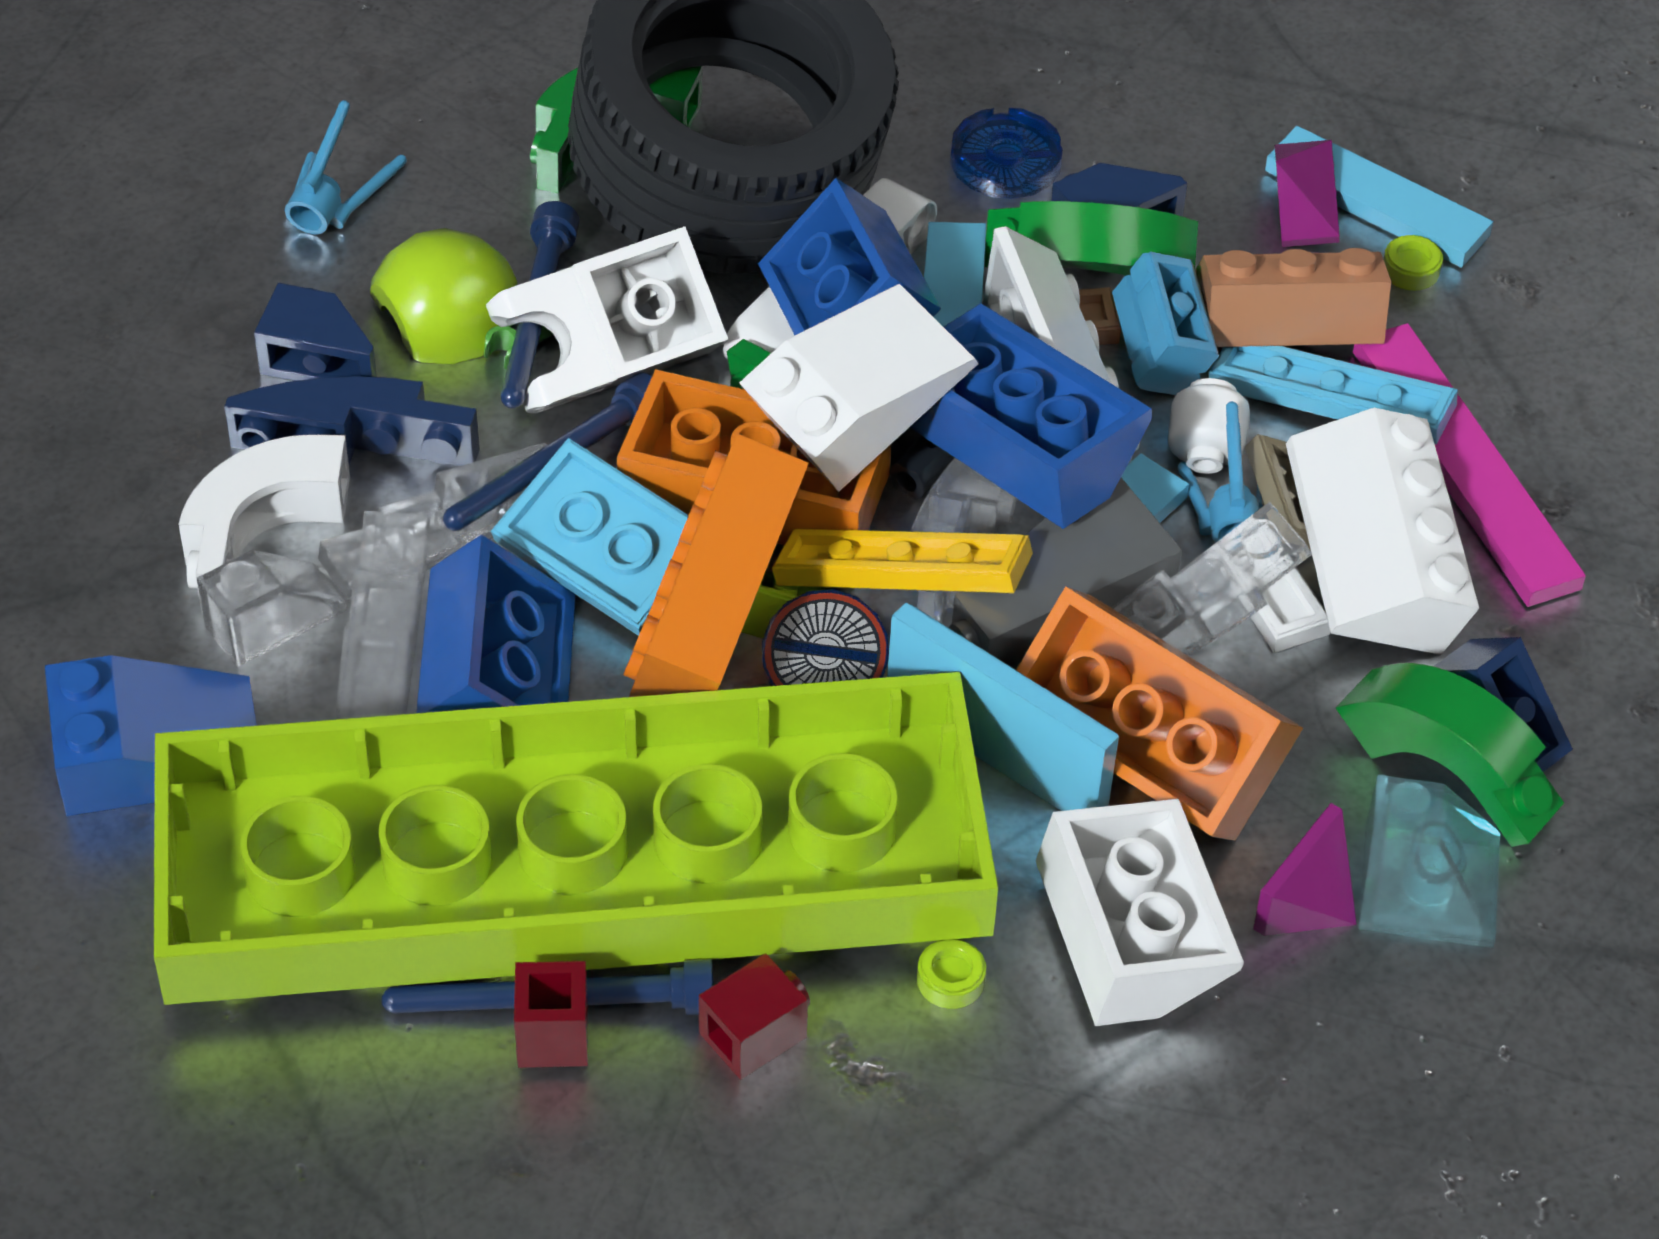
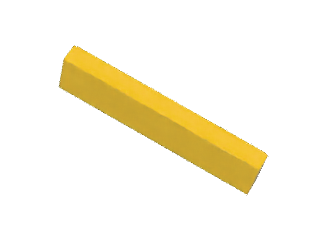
M793 529L776 559L772 571L776 584L779 586L1014 593L1033 551L1029 535Z

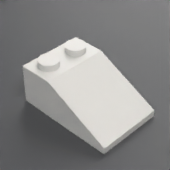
M898 284L785 340L739 383L765 415L820 473L840 491L979 363L911 294Z

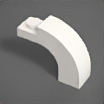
M344 435L289 436L257 444L219 464L195 487L181 513L179 529L185 563L187 565L188 587L198 589L202 614L228 615L237 561L243 549L259 534L273 527L293 522L343 523L350 481Z

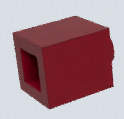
M765 953L699 994V1034L735 1075L742 1080L807 1038L808 1006L810 1005L808 992L801 980L789 970L783 972Z
M586 961L515 962L514 1028L518 1068L588 1066Z

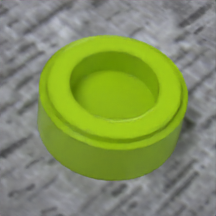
M1405 235L1395 238L1387 245L1383 260L1393 285L1405 290L1418 291L1427 289L1438 281L1443 254L1440 248L1431 240L1416 235Z
M960 939L939 940L927 946L921 953L918 961L917 985L923 997L930 1003L941 1008L959 1009L974 1003L984 990L986 962L982 953L972 944Z

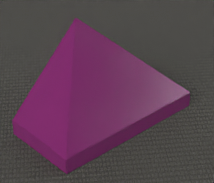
M1332 140L1275 144L1282 247L1340 243Z
M1332 803L1329 804L1261 889L1253 930L1261 935L1269 936L1357 925L1343 811L1338 806Z

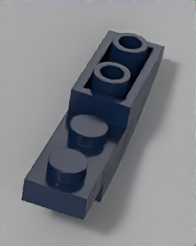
M361 376L325 377L290 381L230 396L224 405L231 448L245 450L260 443L289 436L344 435L348 464L351 462L355 449H360L378 454L398 455L429 460L439 464H454L474 468L480 451L477 409L425 401L423 381Z

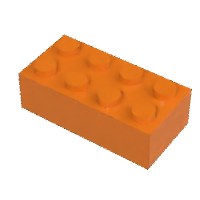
M655 369L617 455V470L689 515L715 451L728 455L738 433L809 462L777 544L785 545L793 529L869 530L890 474L891 444L845 487L838 491L765 415L744 389Z
M738 433L728 455L715 451L696 501L689 513L674 554L667 566L652 607L645 619L623 676L635 680L629 697L718 690L809 462Z
M1066 586L1016 671L1117 733L1119 740L1114 774L1156 801L1179 799L1187 821L1212 837L1236 841L1303 730V727L1095 597Z

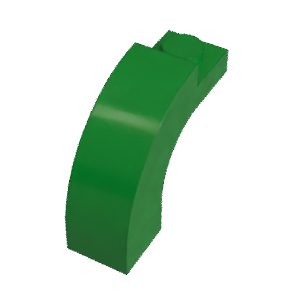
M703 66L674 71L649 85L660 104L673 117L690 128L702 105ZM578 68L556 80L536 103V135L531 147L530 161L533 164H537V189L559 194L574 166V162L570 159L571 145L568 143V123Z
M1068 201L1020 202V207L988 209L985 267L988 268L994 229L1006 226L1055 251L1063 268L1104 271L1126 276L1131 275L1130 269L1140 256L1151 251L1190 259L1195 269L1199 221L1167 212L1114 204Z
M1397 663L1375 668L1335 707L1371 759L1394 753L1409 752L1428 757L1451 770L1470 788L1511 847L1529 844L1564 804L1562 798L1535 762V759L1546 748L1538 736L1501 700L1484 688L1455 673L1417 663Z

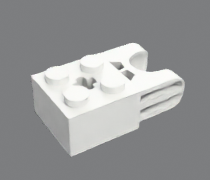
M685 226L576 263L567 269L499 292L486 304L491 320L498 326L507 327L518 323L533 322L543 325L550 330L559 343L561 354L557 368L548 374L536 378L527 387L523 405L526 412L531 414H537L615 387L638 373L651 374L654 373L655 369L663 370L711 353L728 340ZM637 298L639 299L640 306L648 303L652 308L653 314L648 319L637 312L634 306Z

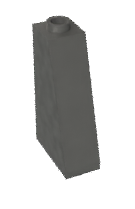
M1120 478L1109 499L1066 528L1062 529L1052 521L1044 518L1025 534L1029 535L1033 554L1014 593L962 591L956 593L952 623L949 628L1011 667L1022 661L1065 586L1091 595L1123 615L1175 590L1183 550L1126 482Z

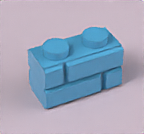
M1150 251L1140 256L1130 269L1131 275L1124 276L1112 291L1128 355L1132 360V374L1136 385L1139 386V389L1177 395L1178 392L1189 387L1192 382L1201 378L1199 373H1205L1219 357L1191 260Z

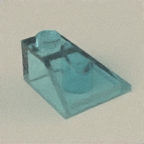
M1377 775L1366 820L1358 929L1493 948L1496 936L1500 832L1443 783Z

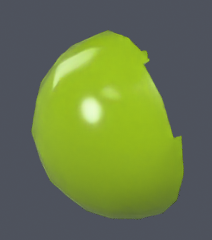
M440 228L416 233L390 251L372 277L370 296L381 312L386 310V308L390 311L401 333L403 344L414 360L421 363L456 364L483 356L485 336L491 328L498 326L491 320L486 304L499 292L517 286L518 282L506 258L483 239L471 233Z

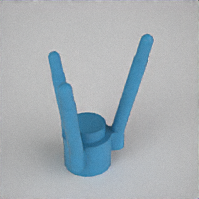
M346 100L339 103L318 153L309 152L307 154L295 190L284 209L290 223L305 233L322 234L326 231L329 224L339 229L343 228L350 214L407 163L406 156L398 155L344 203H341L340 186L333 178L323 173L350 109V103Z
M1234 401L1226 404L1230 484L1219 487L1208 506L1192 470L1187 467L1186 462H1180L1178 465L1181 478L1189 483L1188 495L1198 515L1200 534L1204 536L1212 534L1214 542L1224 548L1259 537L1268 532L1267 512L1262 505V496L1258 485L1255 496L1243 483L1238 405Z

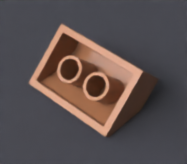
M1348 248L1338 253H1311L1302 249H1290L1281 254H1251L1247 251L1231 250L1222 255H1203L1195 270L1216 347L1384 344L1391 279L1381 252H1371L1362 248Z

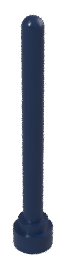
M548 201L536 208L530 228V235L537 247V252L529 281L555 273L560 254L575 243L580 219L577 212L570 205L560 201ZM533 322L518 323L500 395L501 402L507 408H518L525 400L543 325Z
M638 373L618 385L615 395L612 397L611 405L449 507L443 515L444 525L449 530L460 531L526 489L568 438L583 448L588 449L623 425L631 426L652 376L647 373Z
M712 959L684 960V967H671L670 974L587 978L588 1005L671 1002L672 1009L685 1008L686 1015H699V994L714 986ZM515 981L391 986L383 992L381 1001L385 1010L390 1013L514 1009Z

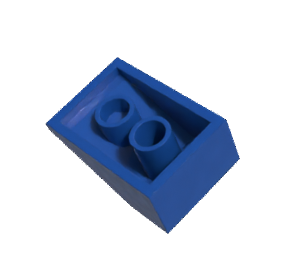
M113 655L45 665L54 764L66 817L155 803V733L257 726L249 676Z

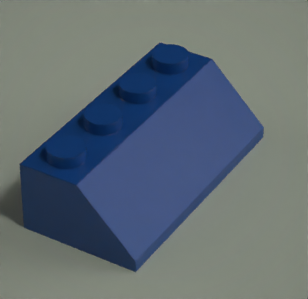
M982 303L945 325L944 328L979 364L909 428L1062 529L1109 499L1152 420V408Z

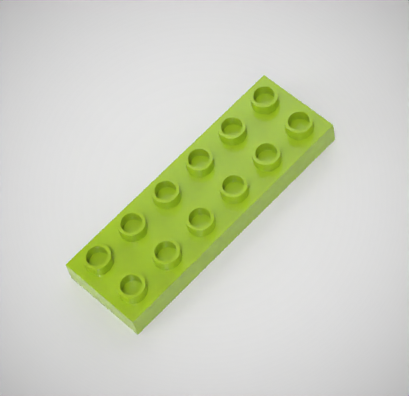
M960 672L155 733L154 961L164 1005L515 976V962L586 961V970L675 963L692 959H723L759 956L765 953L771 955L994 935L998 884Z

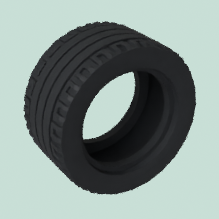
M597 0L593 6L592 14L589 16L587 31L582 44L568 123V143L571 145L570 159L574 162L573 169L581 179L582 189L588 195L592 204L599 209L602 216L614 228L634 243L685 226L702 270L715 273H760L762 271L758 263L835 178L841 180L862 195L870 189L896 106V94L899 86V81L897 80L899 71L898 66L894 62L896 55L891 45V39L884 30L883 23L875 10L866 0ZM718 66L737 69L761 77L785 91L805 112L813 129L792 140L771 145L749 146L723 142L702 135L678 121L660 104L649 85L667 74L690 67Z

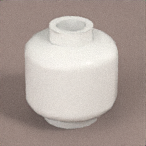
M1215 378L1199 379L1192 382L1189 387L1178 392L1173 399L1168 430L1169 448L1176 457L1185 461L1187 467L1195 472L1205 474L1221 471L1223 466L1228 465L1226 404L1230 401H1234L1238 405L1242 456L1246 451L1245 446L1247 445L1250 421L1249 404L1237 392L1236 387L1227 381Z

